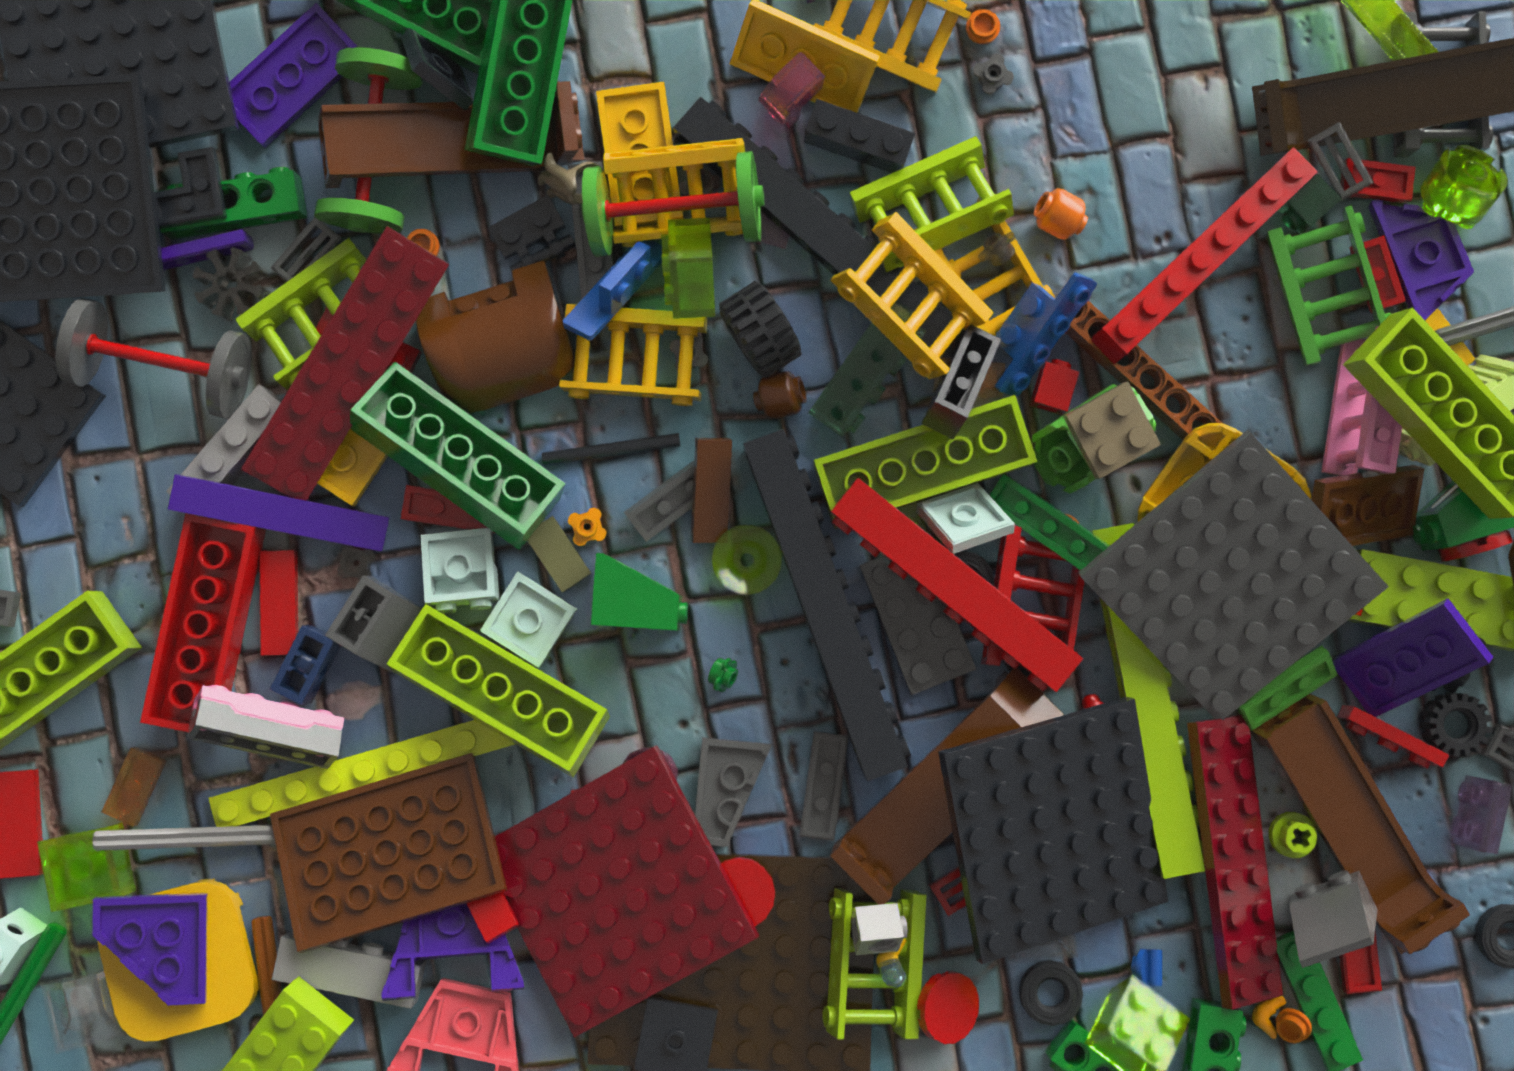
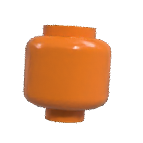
M1060 188L1054 189L1051 192L1046 191L1040 197L1034 209L1038 228L1062 240L1070 238L1074 233L1080 234L1088 220V217L1085 215L1086 206L1084 201Z

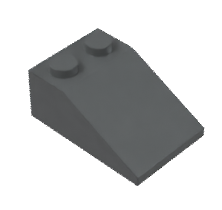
M1347 870L1331 875L1328 878V882L1317 886L1314 882L1306 883L1294 890L1295 893L1291 896L1289 906L1299 962L1302 968L1374 944L1378 909L1360 871L1351 874Z

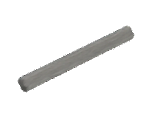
M272 825L95 831L93 834V849L96 851L275 844Z

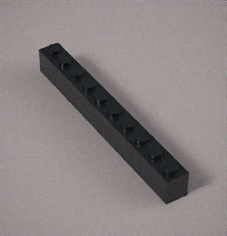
M700 97L673 127L675 138L683 145L743 138L745 152L752 151L754 155L758 185H763L765 205L760 207L761 212L833 275L848 268L856 272L878 243L870 236L866 235L863 238L855 231L856 225L845 214L840 213L837 215L828 207L830 205L829 201L820 192L814 190L812 193L803 186L804 180L796 171L791 168L785 170L776 162L778 157L768 147L763 145L760 148L750 140L752 135L740 123H736L734 126L725 118L726 112L713 100L708 103ZM717 162L705 163L722 178L721 166H718ZM882 262L866 281V284L881 297L905 267H897L886 272ZM912 281L892 305L891 309L905 323L929 293L928 288L921 281L917 283ZM939 303L915 334L930 348L952 320V312L945 305L942 306Z

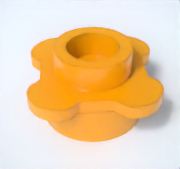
M590 508L586 513H572L568 517V523L573 527V542L576 545L584 546L588 541H602L605 539L607 532L602 528L600 521L602 513L599 509ZM585 524H590L589 530L584 529Z

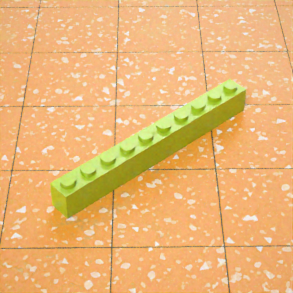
M1134 523L1090 532L1107 544L1112 545L1131 529ZM1100 598L1120 699L1131 697L1136 702L1151 793L1149 810L1153 821L1152 828L1158 853L1160 876L1163 879L1203 872L1205 871L1202 841L1199 840L1196 827L1200 826L1198 809L1196 805L1191 803L1189 791H1193V780L1189 770L1184 769L1182 757L1186 756V746L1183 737L1177 735L1175 722L1179 721L1178 708L1175 701H1170L1168 688L1172 687L1170 671L1163 667L1162 662Z

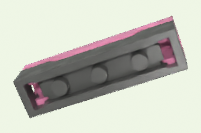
M203 685L194 699L186 739L328 769L339 756L344 718L334 716L330 711L321 709L308 710L300 708L293 702L278 703L269 701L258 694L249 693L243 695L234 693L219 685Z

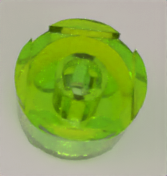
M1457 145L1455 150L1451 151L1448 148L1442 153L1421 184L1420 191L1424 200L1422 208L1432 217H1441L1449 222L1458 224L1461 228L1472 229L1485 217L1506 189L1508 183L1507 175L1503 168L1498 172L1491 165L1495 159L1480 149L1467 145Z

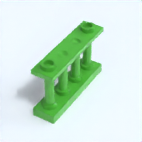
M1352 205L1344 208L1342 212L1344 221L1293 237L1290 234L1284 236L1282 227L1267 231L1266 238L1305 367L1320 363V355L1325 353V349L1369 337L1376 330V327L1380 326L1391 314L1390 312L1384 313L1361 237V233L1366 232L1365 224L1361 213H1354ZM1346 234L1349 235L1354 254L1303 270L1300 267L1294 269L1290 255H1294L1295 250ZM1359 268L1364 284L1363 288L1313 303L1310 300L1303 301L1300 288H1304L1305 283ZM1369 301L1374 321L1321 336L1320 333L1313 334L1310 321H1314L1315 316Z

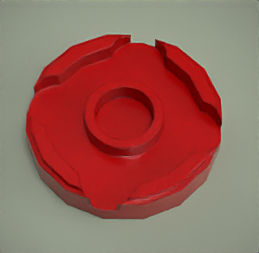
M1504 530L1456 546L1438 549L1441 561L1444 562L1496 549L1512 543L1513 540L1510 531Z
M735 857L724 860L721 864L754 926H757L767 918L773 908L775 898L773 879L764 866L753 859Z
M946 971L942 974L937 973L933 975L923 986L918 998L917 1010H920L921 1019H918V1022L924 1034L928 1038L942 1044H955L964 1039L973 1029L979 1013V996L976 986L969 977L955 971Z

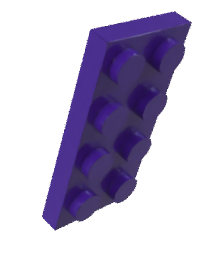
M315 3L230 81L237 120L266 148L343 77L335 70V60L338 51L345 48H357L358 46Z
M1449 598L1344 651L1335 656L1332 661L1336 672L1368 714L1377 717L1489 664L1493 656Z

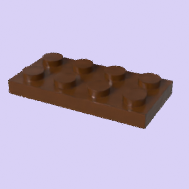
M1408 465L1396 467L1394 474L1368 471L1314 480L1311 495L1312 501L1352 546L1410 536L1414 534L1413 525L1416 523L1425 468Z

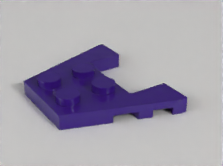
M467 903L403 923L397 949L391 961L388 978L382 990V1000L416 998V960L490 954L492 992L524 990V981L506 935L489 944L486 943Z

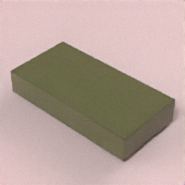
M554 516L542 522L527 540L562 593L592 574Z

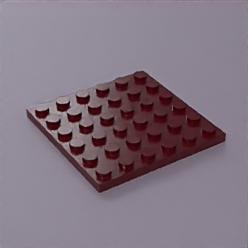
M658 745L653 746L495 836L508 890L503 893L520 924L517 928L574 1037L760 936Z

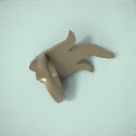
M549 153L544 160L546 170L538 176L537 184L539 186L547 184L550 187L547 190L550 198L558 197L570 205L582 204V194L576 193V176L587 167H597L599 165L593 162H582L566 170L558 165L552 153Z

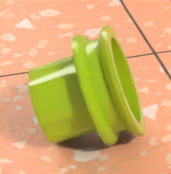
M1284 812L1277 815L1271 822L1268 830L1269 841L1272 847L1279 854L1289 858H1302L1308 855L1315 848L1317 842V829L1314 823L1307 816L1296 812ZM1295 829L1301 832L1304 831L1301 835L1303 841L1301 844L1291 842L1295 838L1293 833Z

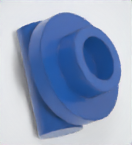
M1140 949L1137 956H1133L1131 971L1133 977H1137L1140 985L1162 986V950Z

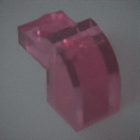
M799 52L773 77L762 91L758 101L775 121L781 125L785 123L790 128L799 120L802 107L822 89L825 76L802 52Z

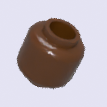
M783 371L772 374L767 378H761L758 383V391L753 392V400L758 412L763 411L769 419L777 420L798 414L802 410V404L807 402V395L801 377H795L790 371Z

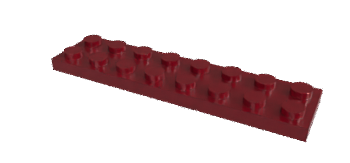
M386 226L241 470L291 498L307 501L352 427L350 423V410L384 374L447 270L449 263Z
M1239 714L1227 716L1224 720L1222 718H1212L1187 723L1222 1008L1232 1010L1283 996L1249 727L1242 715Z

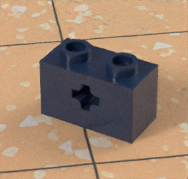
M302 625L270 690L300 705L311 704L341 645L325 636V631L313 625Z

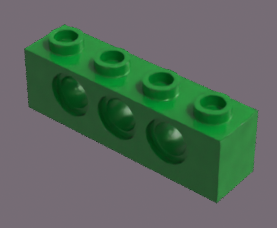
M275 167L270 169L268 174L256 175L251 172L236 174L234 176L235 179L221 180L225 203L230 196H238L236 205L226 209L227 218L161 229V233L171 240L307 219L302 178L288 167ZM183 184L168 185L166 190L183 187ZM265 190H272L270 200L260 203L259 197L261 193Z
M1192 997L1182 1071H1208L1212 1068H1217L1218 1071L1240 1070L1241 1053L1238 1051L1239 1038L1243 1037L1246 1031V1017L1240 1008L1226 1009L1222 1008V1003L1219 1001ZM1215 1033H1222V1043L1217 1047L1211 1048L1209 1046L1211 1036Z

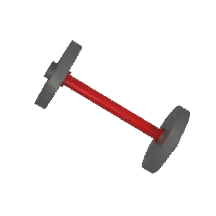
M80 298L74 301L67 310L60 326L55 356L57 373L62 382L80 387L90 383L97 373L105 354L207 377L206 406L209 414L215 417L229 419L241 405L247 390L252 363L251 342L246 334L231 330L224 333L216 345L211 362L205 363L107 341V313L103 304L96 300Z

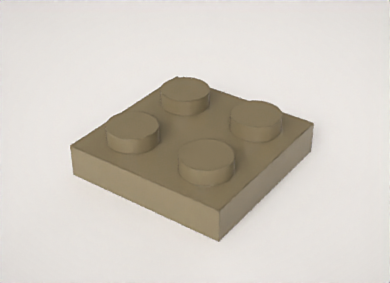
M1128 381L1121 383L1063 416L1095 479L1108 475L1161 445Z

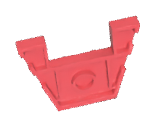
M442 978L386 1071H420L425 1049L495 1064L494 1071H519L511 993L506 991L492 992L491 988Z

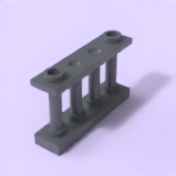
M1479 11L1465 23L1466 27H1421L1420 24H1417V12H1402L1391 23L1392 61L1418 56V44L1420 41H1466V47L1488 43L1491 29L1490 25L1486 23V11ZM1489 116L1468 120V129L1421 128L1393 133L1394 158L1409 157L1420 149L1422 143H1469V157H1477L1490 148L1493 140V127L1489 125Z

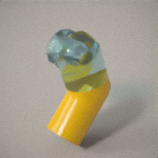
M903 939L898 952L879 953L876 963L882 980L890 987H901L906 982L907 975L903 971L898 958L907 941L906 939Z

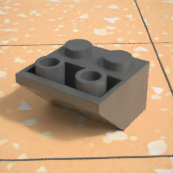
M363 575L325 636L352 653L393 672L387 665V662L415 621L422 607L373 576Z

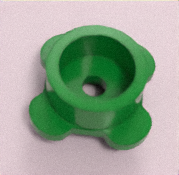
M718 658L714 662L708 675V683L713 685L714 690H719L723 693L727 688L733 686L738 676V669H736L737 661H732L730 658L726 660Z

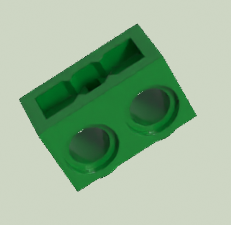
M1073 1019L1064 1024L1045 1050V1053L1052 1060L1049 1066L1054 1071H1095L1098 1067L1102 1066L1108 1067V1071L1133 1070L1126 1060ZM1073 1044L1080 1046V1052L1076 1058H1064V1052L1068 1046Z

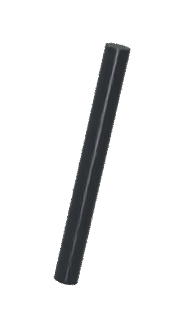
M679 433L542 452L543 466L680 447Z

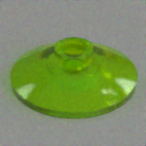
M740 525L726 531L718 539L712 554L713 570L720 583L727 589L744 595L759 593L767 589L776 580L782 564L781 550L775 538L763 528L754 525ZM743 554H751L753 556L754 562L751 566L745 567L740 563V558Z

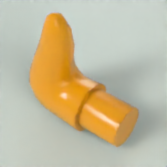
M1283 996L1259 1002L1251 1014L1254 1024L1272 1039L1277 1038V1031L1269 1018L1276 1013V1010L1287 1003Z

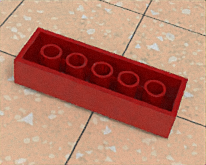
M185 513L140 723L188 732L194 699L203 685H219L227 688L230 692L232 691L266 529Z

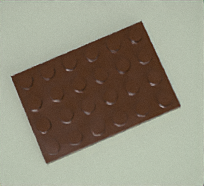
M473 753L270 814L296 949L299 953L508 891L476 757Z

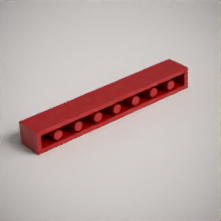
M1293 147L1090 340L1115 365L1318 171Z
M859 478L855 479L829 513L835 517L832 523L846 535H849L851 531L863 539L859 544L863 549L875 558L879 553L890 561L887 567L903 580L907 576L912 578L919 584L915 588L918 593L931 603L935 598L946 606L943 612L959 625L963 620L974 628L971 633L974 638L986 647L993 643L1002 651L999 657L1016 670L1020 665L1029 672L1030 675L1026 679L1042 692L1046 688L1057 692L1084 659Z

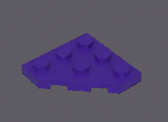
M208 893L95 897L93 899L92 936L103 946L108 947L120 959L123 965L136 977L149 985L168 1006L206 1004Z

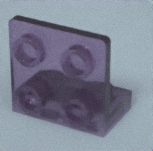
M1466 775L1465 781L1461 783L1458 790L1460 805L1457 816L1451 822L1450 833L1453 836L1451 843L1484 853L1498 854L1512 786L1494 780Z

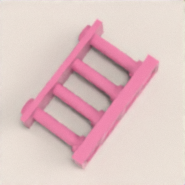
M1364 339L1340 346L1322 473L1342 476L1358 473V468L1384 474H1394L1396 472L1402 426L1343 366L1366 341Z

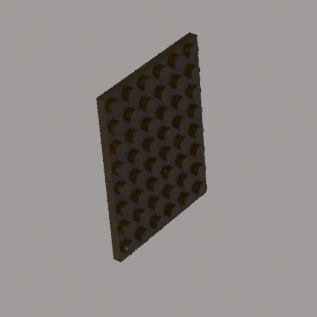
M716 853L720 863L727 859L743 857L753 859L764 866L771 875L775 888L773 908L767 918L755 926L760 935L757 939L655 993L651 997L718 1009L707 1068L776 1071H870L872 1024H845L844 1039H836L824 1027L823 1009L825 1006H828L833 922L829 915L830 899L834 898V888H842L853 893L852 902L875 901L829 856ZM849 952L848 973L873 974L874 954L856 955L855 952ZM847 988L846 1010H872L873 988ZM648 998L589 1029L588 1064L635 1066Z

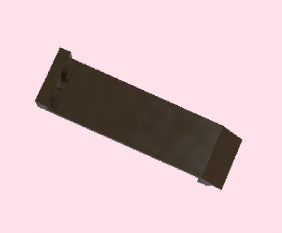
M1514 38L1288 81L1275 79L1265 81L1262 85L1252 86L1260 155L1289 152L1293 147L1297 151L1309 149L1311 147L1307 141L1308 139L1338 122L1341 123L1350 141L1499 114L1514 113ZM1337 133L1330 135L1334 144L1342 143ZM1322 140L1318 142L1319 147L1326 146V143Z

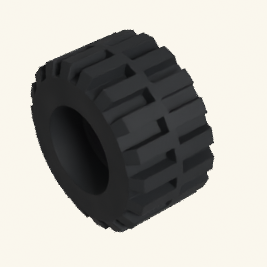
M754 281L719 303L720 315L727 329L754 370L764 378H767L801 356V345L793 328L774 298L760 283Z

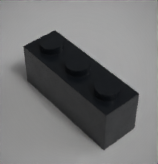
M816 99L805 130L804 143L894 173L904 168L915 133Z
M972 324L967 327L955 346L947 364L950 370L942 376L921 424L951 439L955 438L970 414L1001 341L1000 338Z

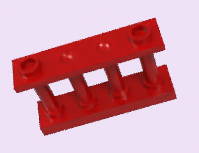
M1014 526V533L1000 537L994 587L1010 600L1012 591H1017L1018 588L1068 597L1065 618L1029 611L1025 612L1046 629L1062 631L1061 641L1074 650L1085 582L1079 574L1081 570L1073 565L1070 583L1020 575V571L1015 569L1017 557H1022L1023 554L1061 561L1067 560L1042 543L1025 540V536H1021L1022 527ZM993 643L988 647L983 645L980 664L1000 666L1002 659L999 655L1002 651Z

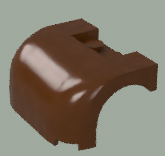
M544 260L511 270L512 281L453 300H448L445 292L430 296L417 317L418 334L431 373L442 395L459 408L468 409L470 413H474L550 390L558 386L560 379L574 367L575 352L566 328L563 327V319L554 294L552 280Z

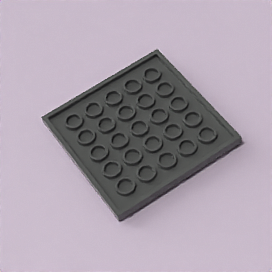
M1249 430L1239 436L1079 572L1081 578L1214 719L1222 718V720L1389 587Z

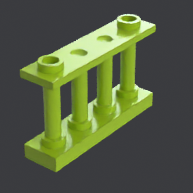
M977 136L849 192L854 213L859 223L872 218L876 225L879 220L887 217L886 211L904 204L917 227V230L914 231L934 251L989 226L1004 222L1007 218L1014 216V209L1010 190L1007 189L994 194L981 173L980 169L985 168L982 145ZM967 176L982 201L963 209L948 184ZM936 190L950 215L930 223L917 198ZM891 251L884 259L883 266L886 272L897 267H903L904 263Z
M350 238L343 241L235 319L241 329L256 342L264 338L283 367L273 377L287 391L321 336L304 312V307L320 297L333 316L341 302L332 291V288L346 277H349L353 283L360 268L366 261V257ZM292 317L312 347L296 360L275 331L276 327Z
M834 888V898H831L829 903V915L833 922L828 1006H825L823 1009V1024L826 1031L836 1039H844L845 1024H891L893 1031L904 1039H919L918 1019H920V1010H917V1003L922 986L927 895L916 890L901 889L900 899L897 902L885 903H898L900 916H905L908 932L907 937L904 938L907 941L898 955L899 960L896 963V970L892 974L848 973L849 952H855L853 938L850 937L851 916L855 907L878 904L876 902H852L853 893L842 888ZM847 988H893L895 992L894 1006L890 1010H846Z

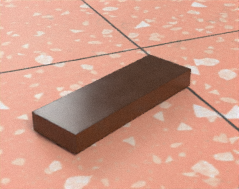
M695 438L691 541L693 543H727L732 440L730 438Z

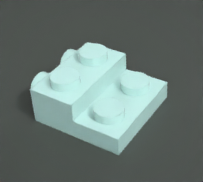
M481 528L421 535L425 604L435 608V610L442 614H449L457 611L456 606L470 605L471 610H486L491 608V602L499 601L498 573L494 559L492 530Z

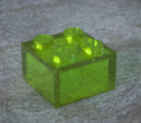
M710 218L668 220V234H661L665 305H672L673 319L715 317Z
M123 822L60 835L37 842L51 912L92 904L95 897L125 896L136 891L128 850L96 851L93 849V834L95 831L124 830Z
M1132 975L1110 989L1085 1044L1120 1071H1167L1190 1018Z

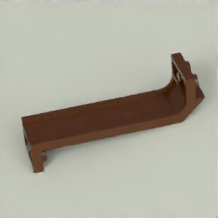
M570 81L557 82L542 164L536 166H528L464 150L473 103L466 111L454 102L321 105L317 121L325 189L340 188L343 178L545 171L544 160L549 153H552L555 162L560 166L584 160L576 92H571Z
M1018 667L1016 670L1012 669L1009 673L1005 670L995 680V687L990 694L834 843L830 856L878 905L888 902L892 897L893 888L953 832L938 751L1064 715L1041 690L1026 679L1027 676Z
M1308 694L1251 731L1255 741L1270 749L1341 870H1347L1349 874L1360 871L1378 909L1376 925L1400 954L1404 952L1412 954L1413 952L1425 949L1433 939L1444 932L1456 929L1462 920L1470 916L1464 903L1444 892L1431 878L1326 700L1313 694Z

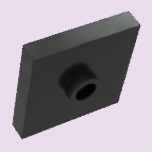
M408 28L401 38L412 71L466 111L473 103V98L461 66L415 30Z
M648 997L634 1070L707 1071L718 1009L657 997Z

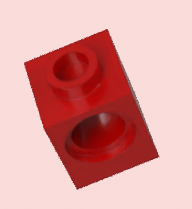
M1052 359L1051 363L1045 362L1040 367L1029 406L1057 415H1064L1068 412L1079 371L1071 369L1072 365L1062 360Z

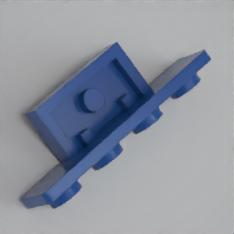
M653 240L638 241L633 247H629L563 319V327L589 341L593 340L668 256V248Z
M1076 272L1073 273L1056 299L1040 285L1031 283L996 334V337L1001 339L999 346L1013 358L995 385L999 392L1018 397L1029 386L1031 378L1040 365L1048 359L1050 351L1060 337L1069 329L1076 314L1089 301L1091 293L1097 286L1093 279Z

